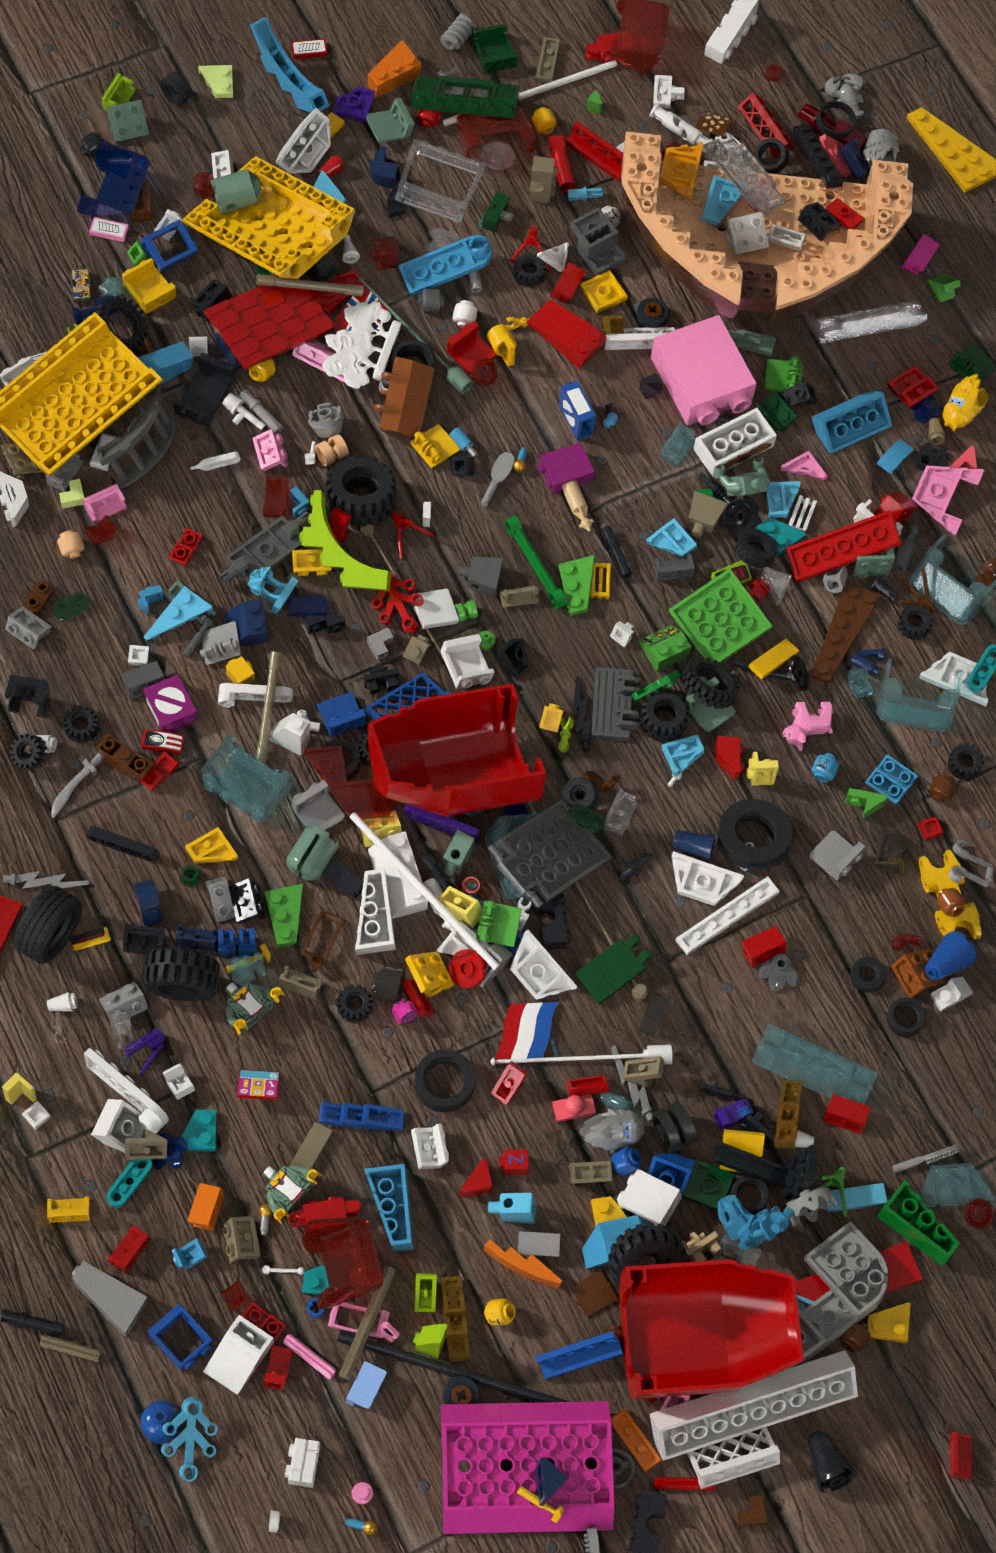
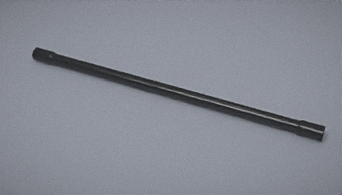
M340 1330L337 1342L351 1346L356 1334ZM367 1339L363 1348L453 1377L466 1376L471 1378L476 1384L534 1402H570Z

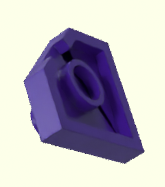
M357 87L349 94L337 96L333 113L337 116L366 122V116L370 112L375 91Z

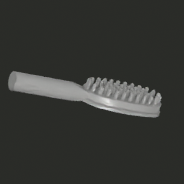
M509 452L502 453L493 465L491 472L492 482L480 503L483 507L488 506L498 484L507 478L513 467L514 456Z
M959 1144L893 1165V1172L897 1173L924 1161L926 1164L957 1154L960 1152Z

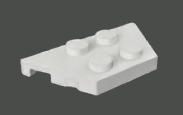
M948 652L941 660L936 661L928 670L920 674L919 679L983 706H986L988 703L986 695L987 685L979 693H974L967 688V679L977 663Z
M673 851L672 862L677 893L715 906L743 880L744 875Z
M526 930L510 967L511 972L535 999L576 989L575 983L529 930Z

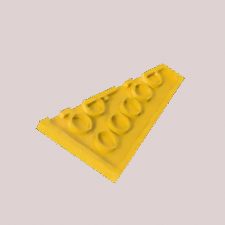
M922 107L907 114L908 121L964 193L996 178V159Z

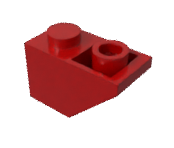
M717 736L715 762L734 780H738L739 774L743 773V762L740 761V756H743L744 746L740 744V737Z

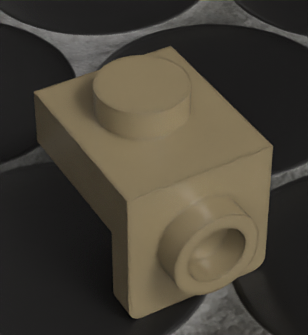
M420 634L419 636H412L403 657L421 665L428 648L432 646L428 642L429 638Z

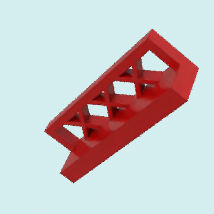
M752 92L738 105V108L761 141L774 138L775 136V139L780 140L787 150L792 151L796 147L760 95ZM751 101L753 104L752 112H747L744 107ZM755 115L762 117L761 125L755 124ZM764 128L771 130L770 137H764ZM772 147L767 149L774 158L781 153L779 148L775 151Z
M576 121L573 133L565 140L567 146L620 182L623 152Z

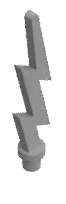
M40 871L21 875L13 873L11 875H3V883L15 885V883L26 882L22 889L52 884L51 886H59L62 889L89 885V881L60 882L66 874L39 879L35 878Z
M613 1045L611 1048L613 1055H619L616 1046ZM614 1059L623 1085L625 1082L623 1079L624 1065L621 1059ZM627 1081L634 1107L640 1100L641 1114L646 1117L648 1122H652L653 1109L649 1106L645 1087L643 1086L638 1091L637 1084Z

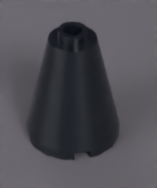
M816 1431L812 1433L807 1443L819 1491L826 1493L825 1489L830 1488L831 1492L851 1483L853 1474L855 1477L857 1476L854 1466L825 1432Z

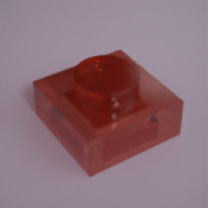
M237 1281L220 1293L231 1311H234L249 1300L242 1286Z

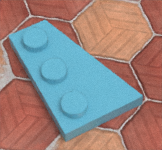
M714 175L701 221L718 226L746 191L747 187Z

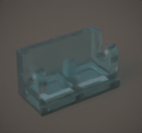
M680 422L663 446L660 458L678 467L695 443L696 438L693 437L695 432Z

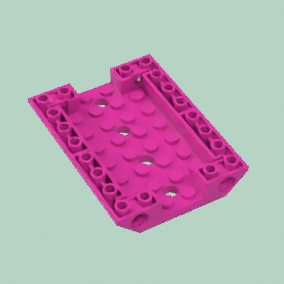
M608 1401L441 1405L443 1534L586 1531L587 1527L596 1526L597 1531L613 1530L612 1434ZM541 1457L552 1459L555 1467L568 1478L547 1501V1504L556 1510L559 1505L563 1506L564 1512L557 1523L551 1520L554 1514L546 1509H541L517 1493L519 1488L523 1486L538 1496L536 1463ZM594 1458L597 1462V1467L593 1470L588 1469L585 1465L586 1459ZM465 1460L470 1464L468 1472H461L458 1469L460 1461ZM503 1460L512 1462L513 1467L510 1471L506 1472L501 1469L500 1464Z

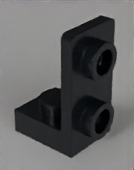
M807 382L778 393L790 407L803 402L810 405L818 403L813 386Z

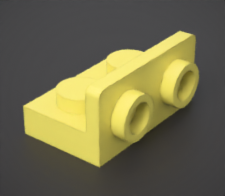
M753 752L752 759H749V767L746 769L747 779H750L751 786L774 785L779 767L778 760L765 759L759 761L758 753Z
M396 810L361 818L381 840L387 836L402 832ZM361 830L363 835L364 846L369 847L375 845L369 839V837Z

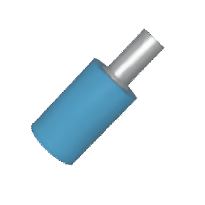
M460 427L455 428L450 433L452 440L463 452H468L472 457H478V453L472 448L474 443Z

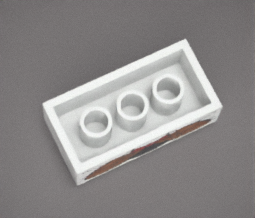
M756 408L697 437L694 451L713 477L714 466L719 469V466L723 465L726 471L774 447L777 435L759 409Z

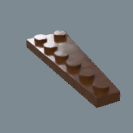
M846 582L810 678L826 684L829 683L847 654L848 649L878 603L881 594Z

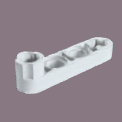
M220 684L218 705L230 708L235 705V700L265 701L267 685ZM276 686L274 702L288 703L293 700V689Z

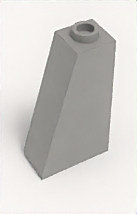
M83 1261L72 1272L74 1285L127 1338L148 1304L147 1296Z

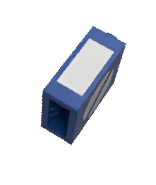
M579 382L566 383L561 387L559 407L576 440H580L593 435L596 415Z

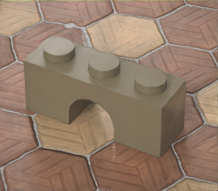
M534 156L528 201L549 204L550 197L554 198L558 167L554 166L555 159Z

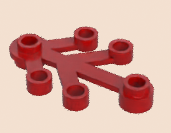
M391 572L390 591H388L390 598L385 611L379 616V621L383 625L390 624L392 620L391 615L396 606L403 620L402 628L406 633L413 634L418 630L419 625L414 618L409 616L402 601L413 603L415 606H421L424 603V599L420 594L409 595L397 592L395 587L405 588L407 591L412 592L416 589V583L412 579H407L406 581L396 579L395 575ZM379 591L377 598L372 600L371 604L375 610L383 609V601L387 591Z

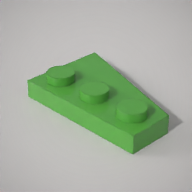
M594 555L558 564L570 616L585 613L589 610L591 581L593 580V567L595 564Z
M303 884L265 891L277 948L297 944Z

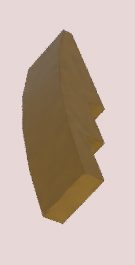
M783 1080L774 1140L775 1147L795 1148L803 1081Z
M461 1276L442 1277L441 1290L445 1324L448 1325L446 1337L449 1362L470 1360Z

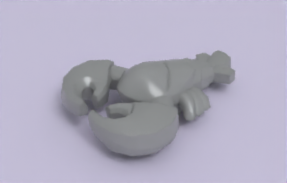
M853 73L843 75L842 79H845L844 82L846 84L842 85L840 90H838L841 81H838L839 76L829 79L825 84L826 93L832 97L839 98L836 101L848 104L853 109L856 119L861 118L864 112L859 110L858 102L863 103V97L857 93L862 89V78Z

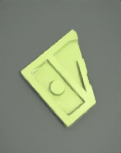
M232 65L199 66V73L205 78V82L212 89L215 98H233Z

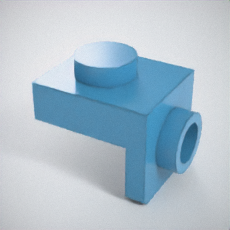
M297 486L290 490V499L296 505L293 508V518L296 519L304 512L308 513L310 511V501L303 490L300 491Z
M161 585L149 586L145 590L139 591L140 599L137 602L140 610L144 609L145 614L149 615L148 605L164 600Z
M199 1238L194 1239L182 1248L172 1249L175 1264L184 1269H190L208 1257Z

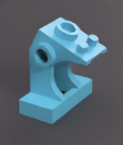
M271 567L256 569L251 573V579L247 585L251 588L252 593L262 596L274 605L270 612L277 615L299 580L291 577L288 584L281 583L272 577ZM266 583L275 588L273 594L264 588Z

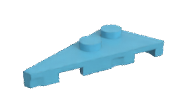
M184 586L144 635V639L147 641L155 639L160 634L178 628L187 621H192L197 618L196 616L206 611L210 612L214 608Z

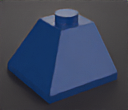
M678 1153L654 1154L647 1174L680 1189L681 1196H683L696 1160Z

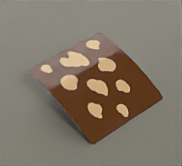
M704 111L695 128L723 137L733 119Z

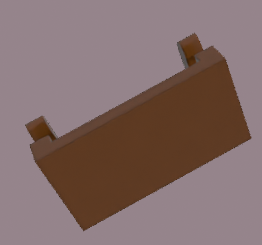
M149 182L131 184V188H139L130 190L132 222L152 221Z

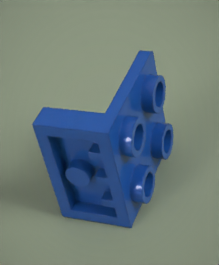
M352 692L317 704L318 711L330 738L366 725V714L363 709H359Z

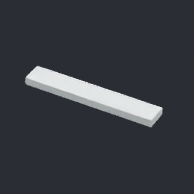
M767 876L678 936L675 941L686 955H689L779 894L780 890Z

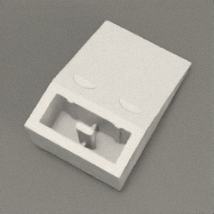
M238 1315L203 1372L238 1395L273 1346V1337Z

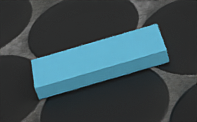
M883 1183L844 1189L847 1210L885 1205L887 1203ZM839 1189L831 1190L838 1205L833 1206L829 1202L830 1208L827 1209V1213L842 1211Z

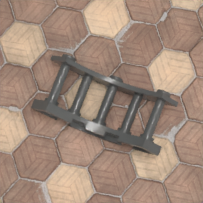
M158 385L141 399L139 408L141 412L127 427L128 432L121 438L117 437L97 449L102 466L110 463L117 473L115 481L119 489L130 486L150 471L163 458L173 440L176 430V414L172 412L167 415L161 405V389ZM152 425L157 430L154 441H152L148 434ZM143 439L149 449L140 458L134 446ZM128 452L135 464L123 471L116 459Z

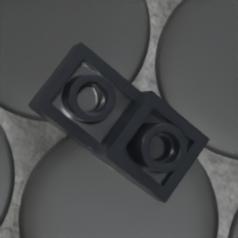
M323 615L305 619L307 634L318 633L324 628L328 634L339 633L346 627V620L343 616Z

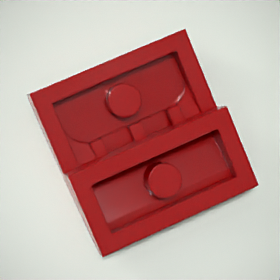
M917 365L892 379L887 384L888 388L909 407L914 406L939 390V387L929 375L925 377Z

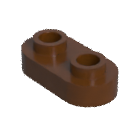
M45 580L38 581L25 598L24 607L35 615L39 614L53 594L52 585Z

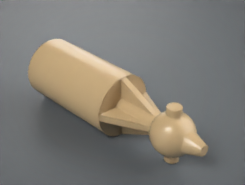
M577 481L567 482L562 486V490L571 511L582 520L579 525L580 528L590 532L593 519L587 518L588 506Z

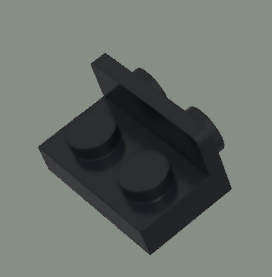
M819 202L804 206L798 217V221L819 241H824L828 233L839 230L842 225Z
M248 878L229 886L237 923L241 924L256 917L260 919L266 918V907L260 895L262 890L257 882Z

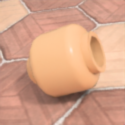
M74 530L61 533L59 535L60 538L57 540L61 554L64 557H70V559L81 556L80 552L84 550L85 546L80 534L74 532Z

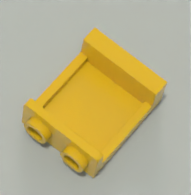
M152 258L143 260L139 265L132 269H127L122 274L123 285L146 314L177 297L176 287L172 282L169 284L155 267Z

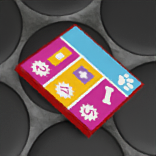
M240 1070L236 1098L277 1100L280 1072Z

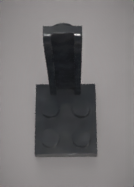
M718 1142L715 1144L713 1162L782 1188V1198L791 1200L814 1184L818 1147L808 1146L787 1161L785 1167L723 1142Z

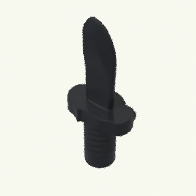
M651 853L644 854L634 864L627 862L625 864L627 870L618 876L619 880L624 882L632 874L637 877L640 874L638 869L649 861L653 855Z

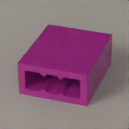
M581 442L540 455L538 469L541 474H544L546 487L550 488L553 494L562 492V486L567 482L577 481L580 486L594 480L595 471Z

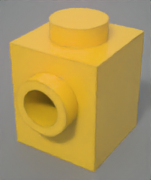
M242 656L232 659L226 665V674L233 683L251 684L255 681L253 666L248 660L245 661Z

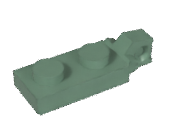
M728 329L737 347L771 357L776 342L775 338L745 329L737 330V332Z

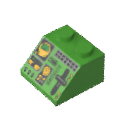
M671 625L638 641L657 672L689 657L692 647L683 632Z

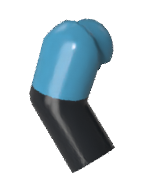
M613 403L605 405L608 415L603 420V424L606 428L614 426L619 419Z

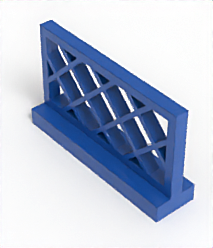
M422 672L368 705L365 711L376 720L387 715V709H395L399 712L400 708L404 706L406 708L410 707L409 705H401V700L412 701L413 706L414 701L428 698L429 692L437 693L439 696L452 693L449 690L444 692ZM423 680L427 687L416 686V683ZM405 690L413 691V696L402 695V692ZM415 691L427 692L426 697L415 696ZM398 699L399 704H388L387 701ZM385 708V712L376 713L374 709Z

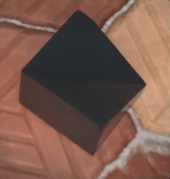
M654 373L641 379L639 390L644 398L648 399L661 393L663 383L659 376Z
M452 457V475H474L475 457Z

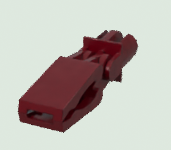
M806 102L797 114V117L810 124L812 129L814 128L821 132L816 123L819 109ZM821 112L822 122L830 130L843 132L851 128V125L844 120L839 119L837 122L828 113ZM853 128L848 136L835 140L846 145L858 139L859 142L856 145L861 150L868 137Z

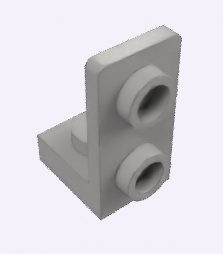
M220 877L205 881L210 893L216 921L220 922L235 918L227 879Z

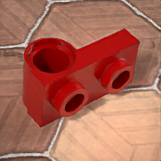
M339 507L333 509L328 523L333 535L341 545L349 535L350 531L347 527L351 516Z

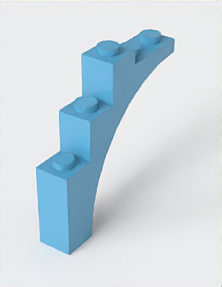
M264 17L251 24L250 27L262 53L260 57L266 72L276 75L281 89L292 94L297 108L312 112L315 108L322 111L330 105L324 90L309 82L295 67L280 45L268 19Z

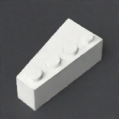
M759 0L733 1L729 14L724 15L720 27L717 26L707 42L705 56L720 64L725 59L730 58L734 47L737 48L739 46L742 36H746L751 24L754 25L756 23Z
M385 869L365 871L355 951L357 955L396 950Z

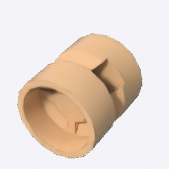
M339 434L329 438L328 442L323 441L315 445L316 454L325 467L334 463L336 458L340 460L349 455L347 445Z

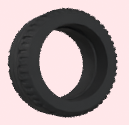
M406 340L398 343L392 349L389 356V373H392L395 357L405 358L414 356L425 361L427 366L435 368L434 377L436 372V356L429 345L419 340Z

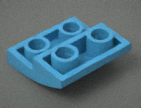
M886 755L878 767L871 773L865 784L878 793L887 795V799L897 805L916 781L918 775L889 755Z

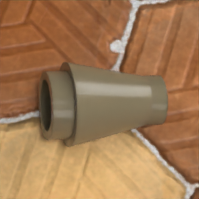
M932 418L929 420L928 440L932 445H941L945 442L946 434L939 419Z

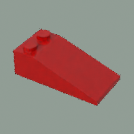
M551 299L527 321L531 328L578 369H581L603 347L607 338L592 324Z

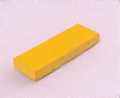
M786 638L751 662L749 668L762 680L789 661L791 656L797 655L799 650Z

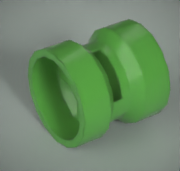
M474 600L467 601L466 604H455L454 607L459 622H463L467 618H478Z

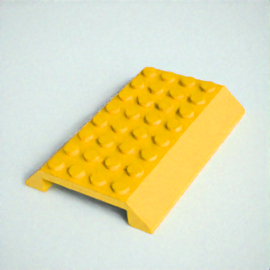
M94 312L0 391V428L43 473L50 476L163 380L151 367L148 369L109 330L106 322Z

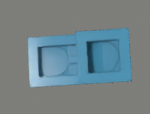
M899 439L885 452L877 464L892 474L913 453L914 448Z

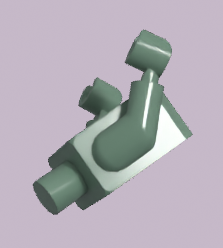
M760 458V462L753 459L752 468L757 472L730 477L724 475L725 467L723 465H720L719 469L714 466L713 477L720 479V482L727 490V496L765 492L768 490L770 483L766 469L763 468V458Z

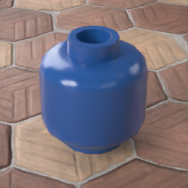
M629 1146L616 1151L611 1157L613 1171L621 1176L633 1173L641 1165L640 1153Z

